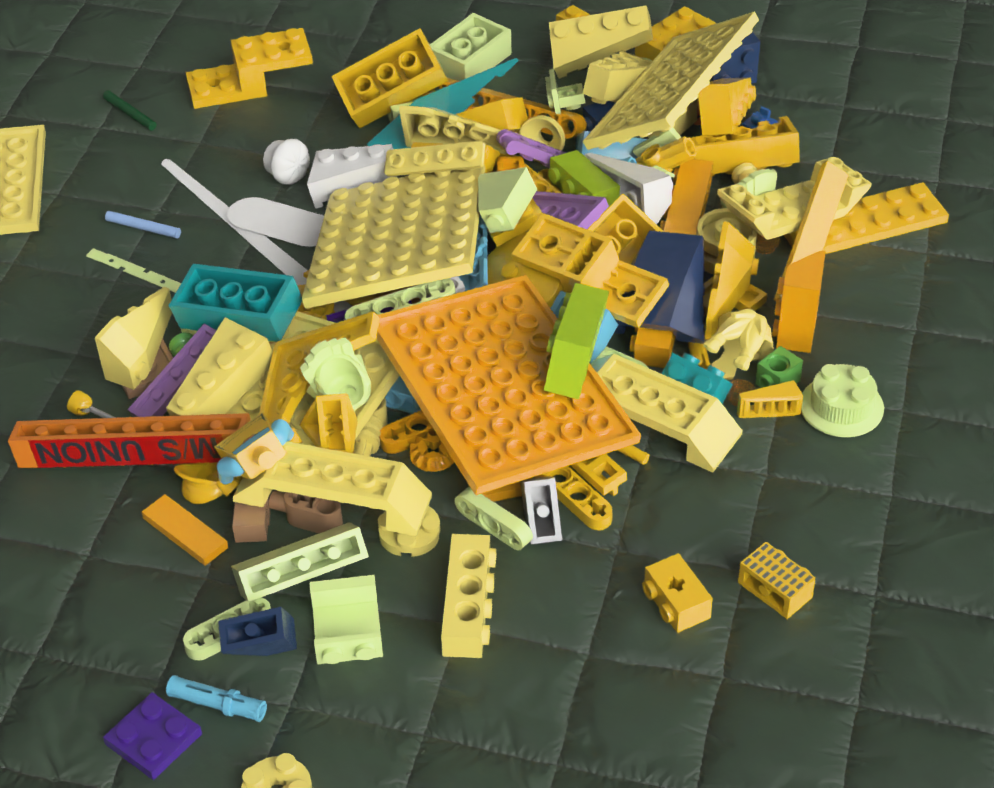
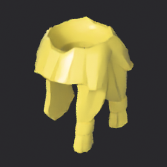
M747 308L736 312H728L719 317L718 331L709 340L705 341L703 345L711 353H717L720 346L723 345V354L712 363V366L725 373L723 376L725 380H732L737 368L747 371L751 361L762 360L774 350L771 328L767 324V319L765 316L756 313L753 309Z

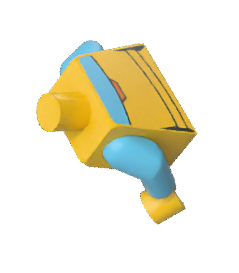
M262 412L214 446L222 458L217 463L219 480L216 482V485L228 497L240 484L234 477L242 476L247 479H254L266 469L272 468L277 461L287 454L283 446L287 441L299 444L303 443L295 428H291L285 420H275L271 425Z

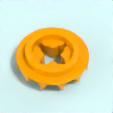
M427 432L425 438L416 437L415 443L410 444V460L421 470L428 472L442 471L454 463L438 435L431 436ZM431 448L432 450H435L439 448V452L431 451L429 453L428 449Z

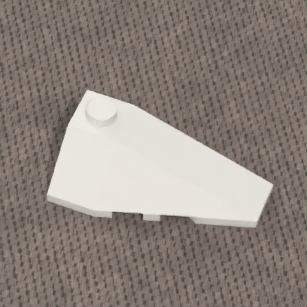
M593 153L585 154L586 158L620 185V196L622 194L627 196L657 225L672 202L673 182L670 175L653 167Z

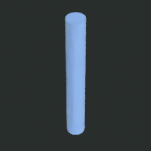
M107 211L105 215V220L177 239L181 234V229L112 211Z

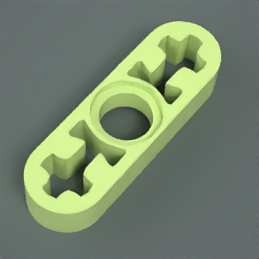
M470 487L455 497V505L462 515L511 548L521 550L533 539L532 531L524 521L484 495H475Z
M262 597L250 602L246 600L191 628L183 637L187 656L193 660H204L220 652L218 621L250 614L255 611L271 609L270 603ZM199 641L203 645L199 646L195 642Z

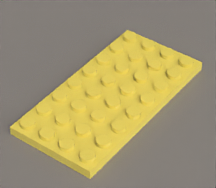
M755 11L673 37L583 140L587 150L597 147L604 149L615 142L622 144L636 136L644 138L654 131L660 130L665 132L673 128L677 118L687 111V106L698 98V93L703 88L709 85L711 77L721 70V65L731 58V53L742 45L741 41L752 33V28L759 21Z

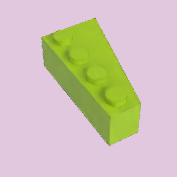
M575 283L572 293L566 292L558 319L555 321L553 332L547 345L546 352L552 354L544 391L575 399L580 398L583 382L586 378L589 362L591 361L595 342L604 317L609 291Z

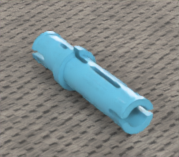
M176 675L171 676L166 687V693L169 697L218 709L224 715L230 717L238 715L261 722L267 710L265 700L241 695L239 690L230 689L227 691Z

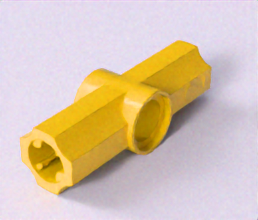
M684 136L662 147L659 144L652 145L635 160L640 165L648 167L657 165L672 172L675 167L695 159L697 151L691 138Z

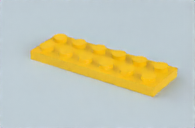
M924 182L861 198L844 217L832 221L822 251H826L825 254L944 224L948 222L949 214ZM798 231L784 235L791 247H793Z

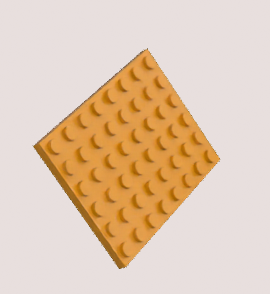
M527 275L377 315L380 321L376 339L475 495L640 442L641 433L590 363L579 399L544 391L552 354L546 352L555 321L558 318Z

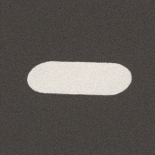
M258 197L241 199L233 203L227 211L229 222L236 227L308 247L316 246L324 219L323 215Z

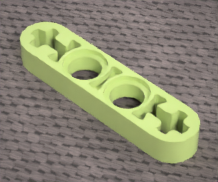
M447 278L423 283L355 305L346 311L345 320L372 311L377 315L383 314L380 311L386 307H393L392 311L456 294L454 282ZM413 298H421V301L418 303H408Z

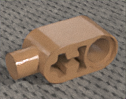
M273 491L270 496L269 508L285 512L288 523L294 527L322 533L343 525L341 503L338 501Z

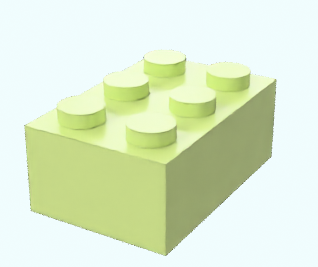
M472 13L431 43L430 46L446 77L461 81L495 67L512 54L511 29Z

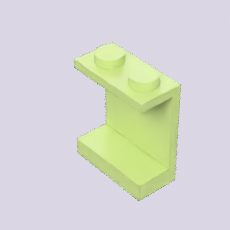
M367 575L310 582L317 664H336L343 661L370 660L383 657L375 576Z

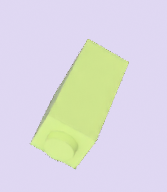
M527 167L479 175V213L490 233L514 230L536 193L537 187Z

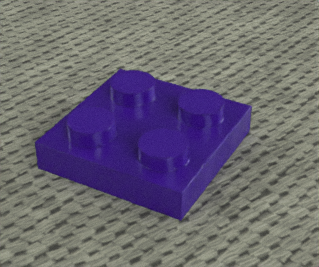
M152 692L114 726L103 739L106 746L154 780L202 735V731L198 724Z

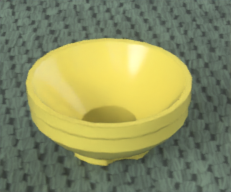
M534 116L528 119L519 131V134L560 151L564 148V131L560 124L549 116ZM542 128H548L552 131V141L543 139L541 136Z

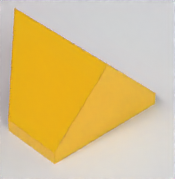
M348 394L317 395L299 426L316 447L354 453L358 420Z

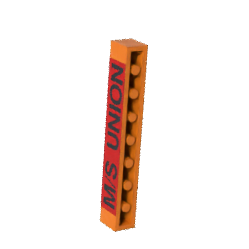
M249 413L17 421L8 439V443L18 468L218 463L222 458L214 446L247 424L251 419Z

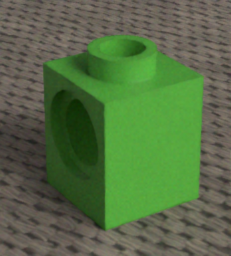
M780 346L758 362L755 384L760 388L792 380L797 384L801 380L803 360Z

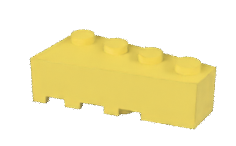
M647 6L549 22L553 67L559 79L567 76V73L578 69L579 71L588 67L587 65L590 63L604 60L605 57H610V55L617 52L627 51L653 40L651 18Z
M225 317L166 407L169 415L226 414L269 370L273 351L268 339Z

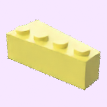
M621 51L619 54H613L612 58L605 57L604 60L590 63L582 94L592 97L591 101L599 104H606V101L617 102L652 61Z

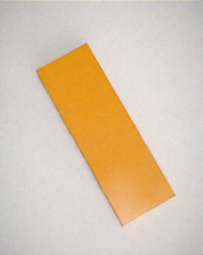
M166 494L142 511L144 520L204 566L228 549L227 540Z

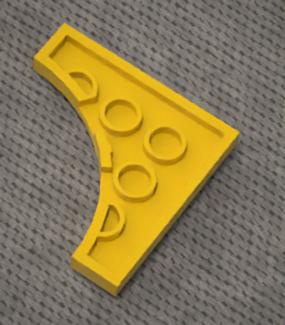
M372 311L275 342L259 414L263 412L271 425L278 419H283L289 424L299 402L310 386L300 369L301 365L305 362L304 358L311 353L310 350L316 344L333 338L339 340L345 337L351 342L353 351L375 342L380 321L377 314Z

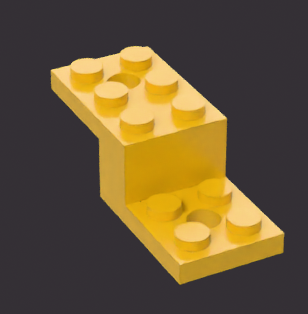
M291 28L286 31L267 32L262 35L243 36L230 40L234 64L220 65L208 69H196L186 72V78L193 107L196 109L266 97L264 72L313 64L304 29Z
M545 213L540 215L511 253L515 262L560 279L565 292L572 293L575 283L609 291L605 309L611 312L614 319L636 328L640 327L669 286L667 278L620 261L611 238ZM557 243L555 247L545 249L546 245ZM636 291L630 297H622L625 292Z

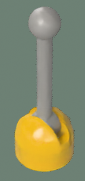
M80 390L75 391L71 395L67 404L68 411L75 415L84 416L92 412L102 418H116L93 407L92 398Z

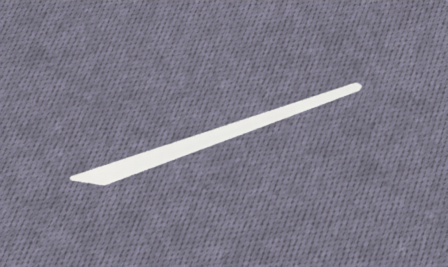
M169 159L162 161L161 165L285 275L293 276L297 285L306 284L307 278L303 277V273L307 269L266 236L231 224L227 218L229 207L174 162ZM346 301L334 303L335 313L353 307Z

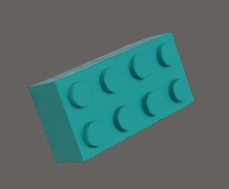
M193 264L169 303V307L181 329L198 331L203 324H206L217 331L226 317L266 337L268 341L277 342L282 340L302 303V296L293 276Z

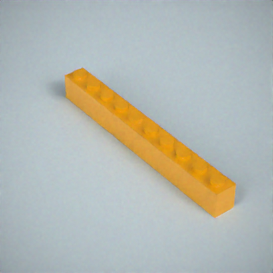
M692 159L681 164L679 168L674 169L675 177L673 184L675 185H673L672 202L664 213L666 221L661 220L660 228L663 232L697 235L698 222L705 214L712 185L713 161ZM635 327L637 335H632L630 341V352H634V359L643 362L646 366L665 368L672 355L676 338L673 332Z

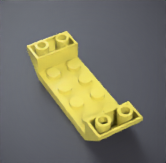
M830 157L815 163L811 179L756 196L748 192L744 186L734 184L718 189L717 195L730 212L766 240L799 230L822 163L829 161L849 174L834 219L844 217L870 189L872 183L863 178L861 173L845 165L841 159Z
M614 353L591 363L628 417L686 443V461L714 472L742 435L741 428L716 397Z
M287 441L283 445L287 454L277 461L272 468L266 469L254 479L243 477L233 496V502L264 507L272 489L280 492H290L308 497L338 501L340 503L365 506L371 509L386 510L387 531L417 536L432 498V492L402 462Z

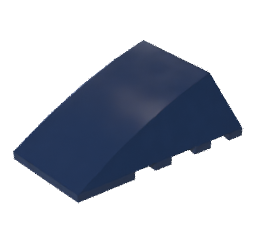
M649 231L631 265L667 278L669 286L640 325V328L672 331L678 341L704 344V237L700 235ZM636 291L625 292L622 297H630ZM616 320L618 326L614 333L624 334L626 326L631 325Z

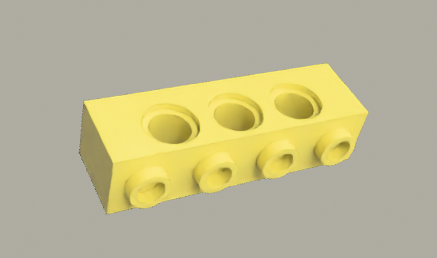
M452 534L441 634L443 657L482 658L483 645H489L490 625H485V618L491 619L492 599H487V594L494 592V573H489L490 567H496V548H490V535Z

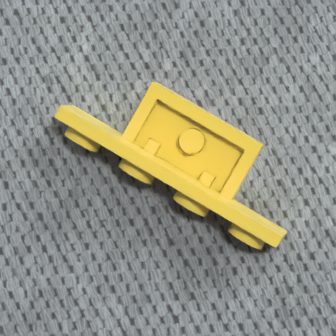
M483 141L388 150L384 173L387 176L482 168L484 165L485 143Z

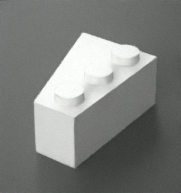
M392 144L316 151L307 182L315 209L323 207L322 202L328 201L330 194L337 189H352L366 182L374 184L383 182L389 177H394L387 176L384 173L386 154L388 150H393Z

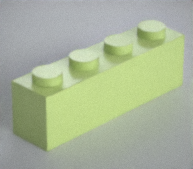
M349 522L235 564L231 568L240 595L250 602L369 556L360 528Z

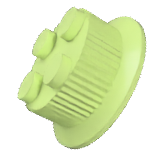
M848 364L824 365L821 371L815 375L813 382L802 393V415L811 426L828 435L836 437L860 436L876 428L883 417L884 404L877 392L875 380L870 375L869 370L862 366L855 367V365Z

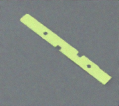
M94 248L86 255L116 269L123 267L125 268L123 272L162 288L167 287L174 293L177 292L181 283L153 271L145 273L143 272L145 270L143 267Z

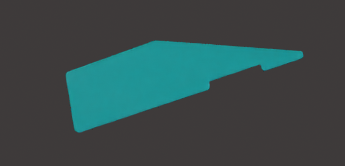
M514 58L420 97L409 106L433 107L455 115L464 112L475 102V99L472 98L495 76L502 77L519 60ZM400 114L368 142L367 145L392 144L393 149L411 148L405 144Z

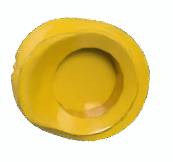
M217 463L182 464L174 467V472L183 478L181 485L182 494L190 503H208L224 494L216 485V482L219 480ZM242 476L234 477L238 482L243 479Z

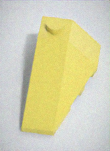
M163 287L145 298L143 305L140 307L132 306L128 309L127 315L114 317L95 337L105 380L134 390L142 380L147 378L172 315L169 303L172 300L169 288Z

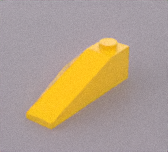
M724 221L706 318L705 340H709L718 331L719 317L733 310L749 288L751 275H757L759 259L754 258L755 246L729 222Z

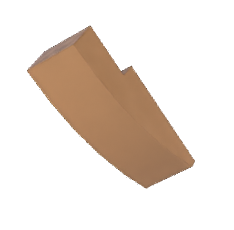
M272 491L264 507L235 502L232 526L235 543L267 541L271 512L269 499Z

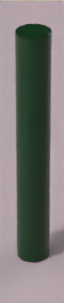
M106 90L103 93L105 100L150 131L156 128L157 123L110 90Z

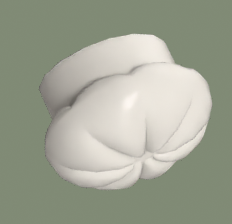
M277 140L267 147L263 163L266 171L272 174L279 183L290 185L305 176L310 164V157L306 145L300 140Z

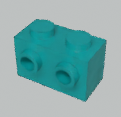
M685 352L682 357L672 353L662 374L716 397L723 404L733 385L723 378L725 373L711 365L708 366L707 370L698 366L700 360Z

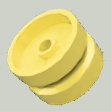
M728 208L715 209L705 213L699 219L697 226V235L704 237V271L713 275L718 259V246L723 221L729 222L755 246V258L757 232L730 212Z

